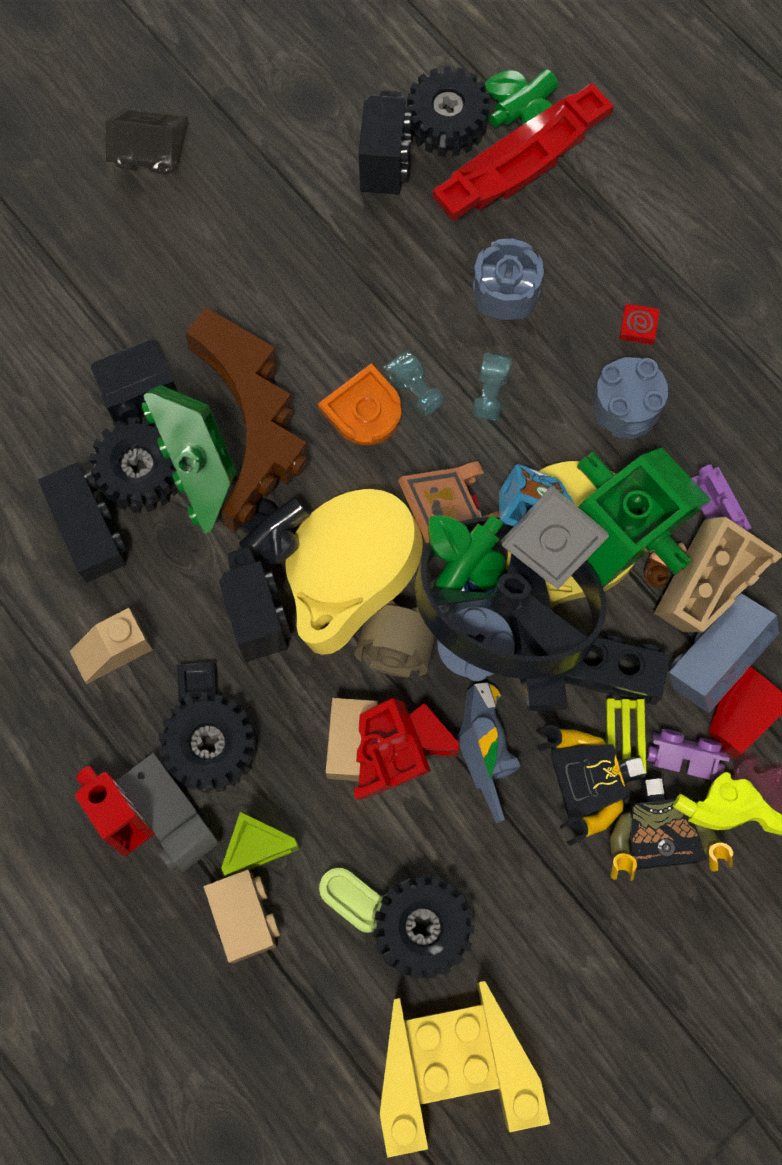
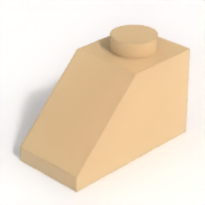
M127 608L96 624L70 650V653L85 683L88 684L153 649L137 618L130 608Z

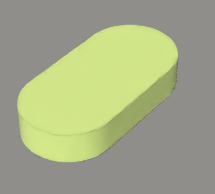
M343 868L329 870L324 874L319 885L322 899L358 930L371 933V928H374V920L371 919L373 911L377 910L379 905L377 901L381 896L350 871Z

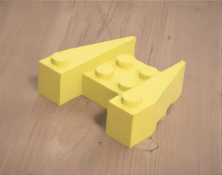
M485 981L477 983L481 1005L404 1020L400 998L394 999L380 1107V1119L387 1158L428 1149L420 1105L498 1089L506 1129L509 1132L550 1124L541 1080Z

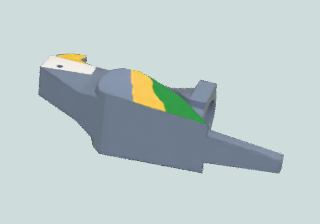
M481 683L474 684L467 690L464 716L457 741L476 788L481 789L496 823H500L505 819L493 780L505 778L516 772L520 764L518 758L507 750L506 735L495 711L497 700L501 697V694L492 684Z

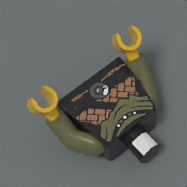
M651 779L641 782L644 803H636L629 806L627 812L619 816L610 836L613 861L610 876L613 880H617L618 870L627 871L630 875V881H633L636 870L700 863L706 860L705 854L709 855V868L711 871H718L717 859H724L730 867L733 866L732 848L721 842L714 829L704 828L689 822L687 815L673 808V803L676 799L667 800L664 779Z

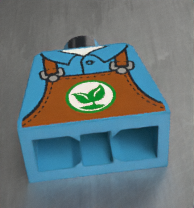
M519 464L514 466L500 489V521L514 527L551 486L573 504L574 502L561 481L536 471L530 465L522 466Z

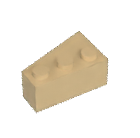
M727 517L705 519L686 553L693 561L673 577L654 614L682 632H704L735 602L734 599L747 586H752L759 579L758 576L771 563H776L782 557V554Z

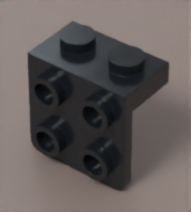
M147 340L100 359L91 366V370L103 395L104 403L114 423L119 420L122 423L127 421L128 418L144 414L142 403L146 401L143 395L154 387L162 385L178 392L169 369H167L160 351L153 340Z

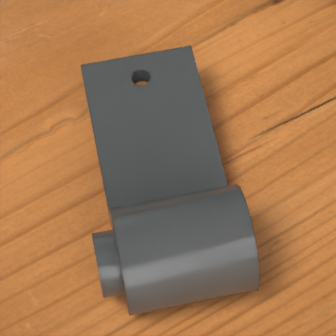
M154 753L116 780L160 840L164 849L158 854L171 871L178 867L182 873L220 845L212 831Z

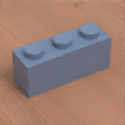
M742 593L734 599L735 602L704 632H699L695 638L694 645L685 655H679L670 668L669 674L674 690L708 713L712 711L779 634L777 615Z

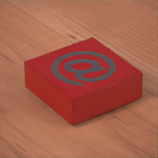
M625 304L619 340L653 345L660 309Z

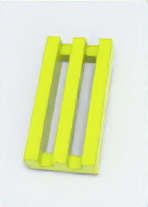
M606 699V744H613L614 747L615 709H621L622 760L631 758L630 709H635L636 756H640L646 775L644 699H637L636 701H629V699Z

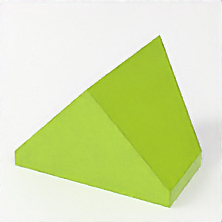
M240 812L221 868L224 876L230 877L298 851L300 848L295 838Z

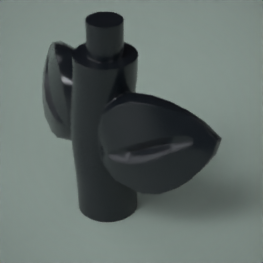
M295 496L278 509L275 508L273 503L259 499L252 519L247 524L242 523L240 525L241 529L248 534L239 542L240 549L249 547L255 561L262 557V560L268 565L278 564L289 558L298 548L299 541L290 530L301 524L311 515Z

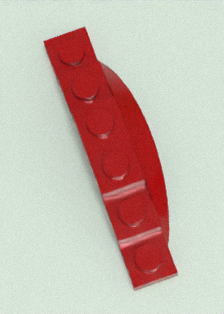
M591 83L578 93L570 94L463 165L452 173L450 179L433 189L432 198L452 221H455L475 206L481 210L500 196L506 200L557 165L558 157L584 140L587 130L611 115L614 105Z

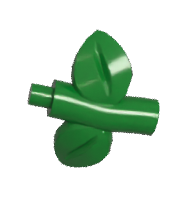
M545 69L529 84H527L526 78L513 70L503 71L489 78L485 82L486 91L500 102L495 106V112L489 116L491 125L494 127H498L502 123L509 125L520 117L522 123L525 124L553 106L545 99L558 89V81L555 75L550 70Z
M441 515L430 516L428 536L431 548L436 557L447 562L434 586L438 589L462 591L469 578L470 582L478 589L491 590L495 588L498 579L506 571L505 558L499 551L492 549L499 540L495 535L504 523L491 515L484 526L477 524L470 533L467 526L458 520Z

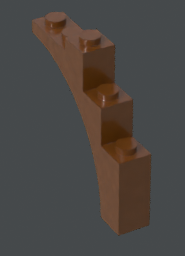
M205 307L186 331L189 351L203 359L224 380L236 398L246 425V450L243 466L229 499L221 509L223 525L236 532L242 523L247 524L252 519L257 508V502L262 495L266 497L271 493L277 479L288 485L294 475L300 476L309 461L307 457V442L284 429L293 415V410L291 409V394L269 382L278 367L275 347Z

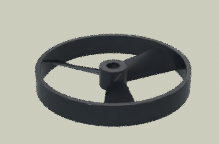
M489 517L472 518L460 522L466 525L471 533L477 524L484 526ZM504 523L495 536L502 540L513 526ZM430 543L428 544L415 578L416 604L428 629L453 654L482 670L521 679H536L558 675L575 667L589 654L605 622L606 598L597 574L587 561L571 576L584 592L591 609L592 632L588 638L530 595L531 587L528 580L534 570L512 553L508 573L498 579L493 593L429 588L426 568L427 564L435 556V553ZM491 599V605L495 611L504 616L515 617L548 656L514 655L488 647L458 629L442 613L438 606Z

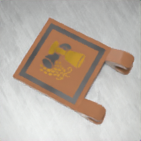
M478 461L458 468L401 476L398 479L426 544L430 543L428 536L430 516H447L458 521L480 517L466 487L476 481L475 477L484 474ZM497 511L483 516L490 517L493 515L494 517H500V513Z

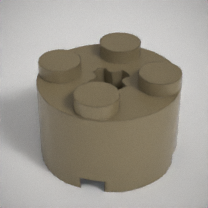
M390 601L362 625L355 649V657L361 662L362 656L370 660V668L388 675L410 677L411 671L420 670L419 676H423L428 671L436 637L424 623L418 608L410 610L399 607L395 602Z

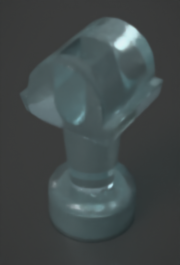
M408 350L384 366V371L394 386L397 388L407 387L419 399L416 405L424 416L433 413L445 401L446 397L438 388H428L421 378L424 375L422 365Z
M485 352L479 382L484 383L482 397L475 399L472 413L476 417L485 420L499 419L502 406L497 401L500 387L506 384L509 378L512 364L511 357Z

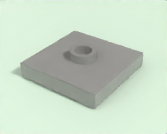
M551 486L502 538L501 544L558 590L609 537V534L597 522Z

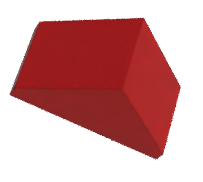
M425 703L409 715L425 755L458 757L459 742Z

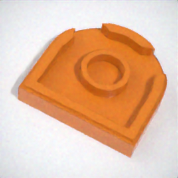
M372 363L318 403V409L345 439L359 445H374L387 440L397 430L402 416V407L397 391Z

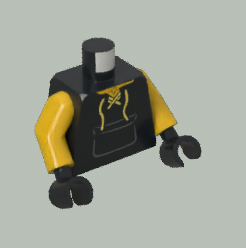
M552 724L536 729V733L542 732L547 736L546 743L537 745L540 751L554 747L558 748L551 750V759L569 819L560 825V829L569 827L574 832V838L567 841V844L569 846L574 845L585 837L606 830L623 812V802L629 797L625 783L645 778V771L640 756L618 761L614 745L606 744L600 737L577 730L559 729Z

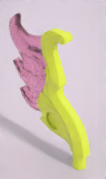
M750 758L744 760L735 769L733 780L731 779V774L725 772L711 784L704 802L698 801L695 803L684 795L679 794L673 803V808L687 815L689 822L704 828L728 830L749 821H757L764 831L782 836V768L778 767L766 773L757 774L753 767L759 764V759Z

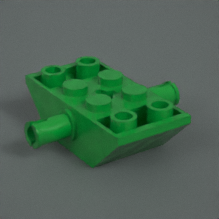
M159 385L143 395L146 402L142 403V408L150 424L155 423L161 437L157 438V442L163 456L166 459L170 457L176 471L172 472L178 490L181 493L186 492L191 505L187 506L193 524L196 527L200 525L203 533L206 534L211 532L220 515L237 470L209 405Z
M663 448L639 456L615 475L597 457L595 452L588 454L589 459L584 457L577 465V469L587 477L597 490L588 496L578 508L603 527L609 534V537L586 560L597 574L602 587L604 588L647 552L652 553L654 551L672 571L674 576L680 573L681 569H685L693 559L670 536L672 532L709 504L711 499ZM638 511L640 515H635L633 512Z

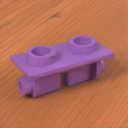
M707 465L698 471L700 475L691 479L711 499L710 503L701 509L705 518L727 517L746 531L750 530L752 527L719 467L713 469L712 465Z
M662 729L661 733L651 732L652 741L657 746H649L646 760L653 762V766L680 772L682 761L686 759L689 760L686 771L689 775L713 781L724 773L725 764L719 763V761L729 762L730 758L726 750L721 748V743L706 738H700L699 742L684 739V734L669 729Z

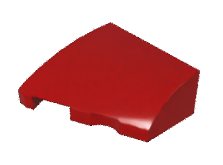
M750 666L719 701L708 733L717 742L721 743L722 747L736 759L782 715V692Z
M392 698L360 714L358 731L361 734V744L357 749L356 762L360 763L358 788L354 787L356 800H362L431 772L403 701Z

